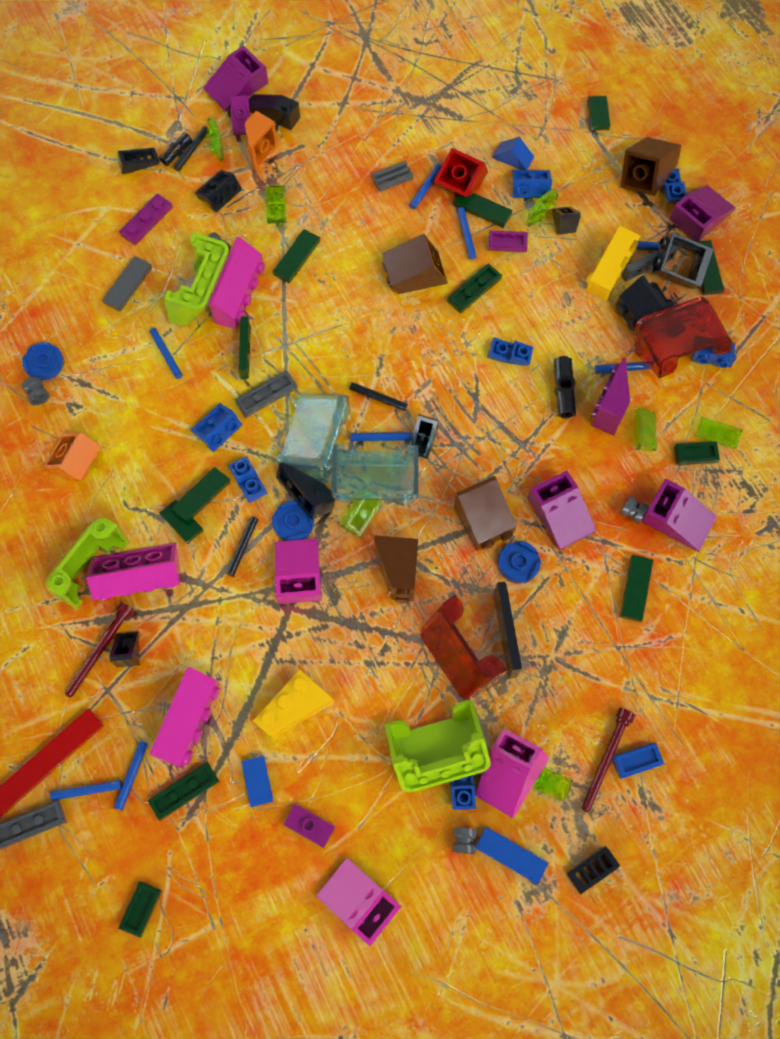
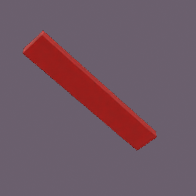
M89 708L0 785V818L104 727L102 722Z

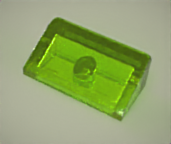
M637 407L634 412L636 450L656 451L655 412Z
M701 416L696 437L711 442L717 441V444L736 449L743 429Z
M361 491L340 521L339 526L360 537L382 503L368 491Z

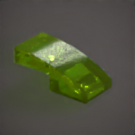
M285 185L266 186L267 224L286 223Z
M555 188L543 195L531 208L527 220L528 227L544 220L546 210L556 206L558 192Z

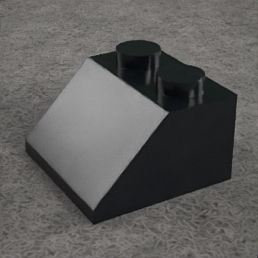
M643 275L619 296L615 307L617 313L627 322L628 328L636 336H639L657 326L666 305Z

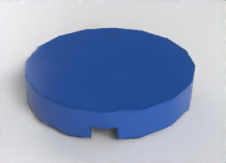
M37 343L28 349L26 355L24 354L22 366L31 378L39 377L41 381L50 380L61 372L64 366V357L59 348L51 345V343Z
M288 501L281 504L272 517L273 529L276 535L284 541L304 540L312 533L315 526L314 519L311 520L296 501Z
M523 541L509 543L500 551L498 569L502 576L510 582L516 584L527 583L533 580L539 572L541 565L539 553L529 543Z

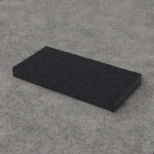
M505 581L497 582L493 597L508 679L518 676L522 665L507 584Z

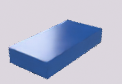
M656 742L613 756L612 758L620 780L664 765Z
M265 756L241 761L250 807L274 802Z

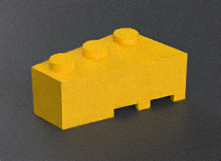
M622 226L618 227L611 242L605 247L604 255L597 260L594 267L596 268L595 271H591L586 279L588 283L587 292L605 301L608 300L620 280L625 266L633 258L641 235Z
M299 670L253 722L273 740L309 717L311 718L316 713L332 706L334 700Z

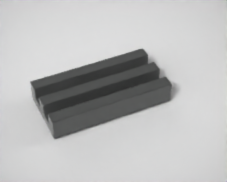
M406 161L372 174V180L379 192L413 179V173L410 172L409 166L407 167Z

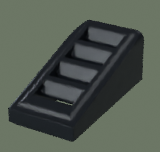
M155 148L118 151V164L122 174L159 164Z
M603 846L567 872L566 875L579 894H582L618 869L620 864L608 847ZM601 855H603L609 863L610 866L608 868L600 859ZM594 860L602 870L600 874L591 863ZM584 867H588L594 876L593 879L588 876ZM578 871L587 882L585 885L577 877L576 873Z

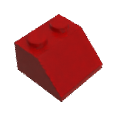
M451 148L434 183L467 198L480 188L488 170L485 162Z

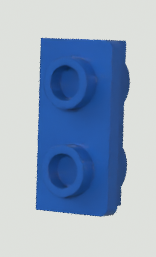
M512 170L513 198H550L552 185L550 170Z
M695 336L691 361L698 362L699 364L717 365L720 368H731L737 356L734 354L735 343Z
M219 403L191 429V432L206 443L209 449L214 452L242 426V423L232 410Z

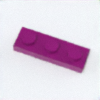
M157 193L119 231L120 235L136 246L173 208L172 203Z

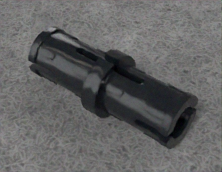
M183 132L175 142L169 144V148L159 157L162 164L168 167L177 156L183 154V150L192 142L190 135ZM178 145H180V147L172 154L171 152H172Z

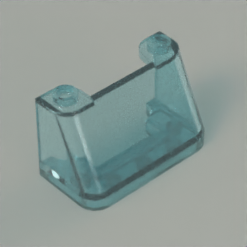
M301 394L300 397H296L294 409L296 410L283 450L279 451L276 463L284 462L321 482L328 483L331 472H328L333 462V453L342 424L345 423V419H348L350 412L349 396L343 394Z
M333 444L332 497L337 502H349V500H399L402 503H413L418 498V445H408L407 451L401 453V449H397V453L355 452V448H351L349 452L344 450V444Z

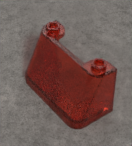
M702 296L647 315L637 321L635 325V353L658 378L673 373L677 367L678 358L712 346V351L716 355H723L732 351V340L711 303Z
M454 595L446 600L422 626L421 638L458 695L465 700H470L502 681L507 669L496 656L488 655L481 660L477 659L454 625L464 613L462 603Z

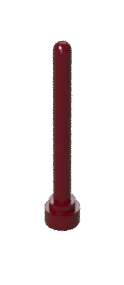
M120 602L116 608L118 610L116 618L65 692L67 697L71 698L74 696L123 621H127L128 618L134 615L136 612L134 609Z
M618 708L615 715L617 725L582 805V810L586 813L592 808L625 728L633 723L636 716L627 709Z

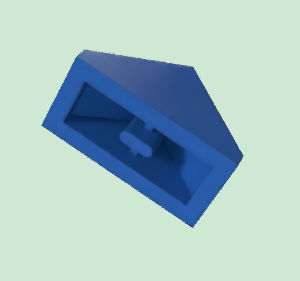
M517 137L501 142L493 154V158L517 169L527 170L534 159V155L523 140Z

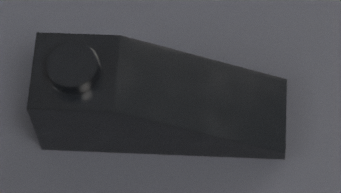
M253 94L249 99L251 113L254 114L255 111H258L273 120L275 124L291 131L300 119L299 102L284 95Z
M284 462L279 463L276 478L311 520L333 510L336 497L323 482Z

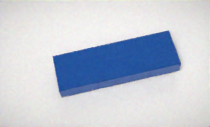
M485 827L475 848L537 885L549 864L488 827Z

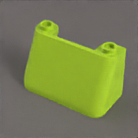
M193 232L190 244L194 246L196 255L193 267L196 277L191 288L181 285L180 290L172 293V291L167 290L164 301L170 323L186 326L207 308L229 257V248L225 242Z
M99 518L91 522L46 577L45 588L55 597L77 610L83 601L78 596V591L81 587L74 582L76 577L99 548L107 553L112 548L124 550L129 540L115 523L106 518Z
M472 699L456 704L452 709L453 718L410 730L409 725L401 720L384 724L392 763L403 791L416 792L482 773L490 767L491 762Z

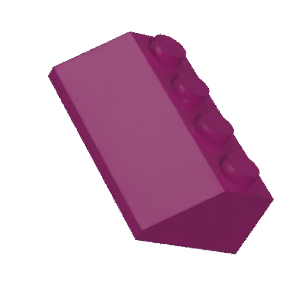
M236 237L209 301L214 322L233 329L238 328L241 316H245L244 311L251 304V294L253 290L257 289L258 277L260 274H263L265 269L262 254L241 237Z
M171 543L91 557L86 579L92 600H107L114 596H129L136 592H151L158 588H173L176 585H180L181 572L177 544Z
M187 667L149 753L150 755L184 769L185 765L190 764L193 757V746L200 741L203 733L201 730L204 721L207 722L212 712L210 706L213 700H217L221 691L217 680L191 667Z

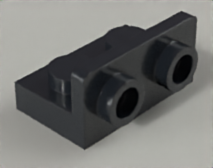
M221 169L198 189L195 194L198 199L209 203L214 212H218L242 188L233 173Z

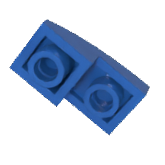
M679 168L672 171L662 186L667 202H679L686 196L685 184L681 182Z
M494 337L491 341L487 358L514 365L528 366L533 347L516 340L512 344Z
M247 456L228 465L249 503L268 494Z
M473 775L451 781L452 810L476 809Z

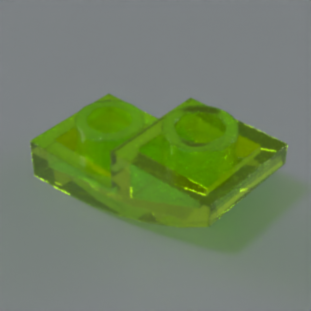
M211 117L207 119L209 127L207 132L211 143L209 148L211 153L217 155L219 160L222 161L224 160V148L221 133L215 118Z
M544 767L531 789L566 803L573 780Z

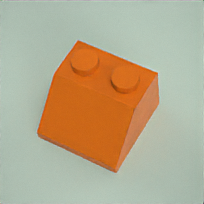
M255 111L252 116L247 118L245 128L252 168L254 171H257L275 151L278 143L275 122Z
M81 432L63 433L43 469L70 481H81L87 476L89 472L88 467L97 458L101 445Z

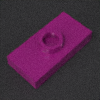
M248 95L230 96L233 135H247L245 122L250 117Z
M489 230L488 251L527 253L528 232Z
M294 804L283 824L322 848L326 846L335 829V826L297 804Z

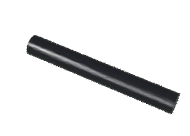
M202 127L173 167L176 171L181 170L208 134V127Z
M354 382L350 385L349 390L402 411H406L408 407L407 403Z
M250 517L227 569V575L234 577L257 525L258 518Z

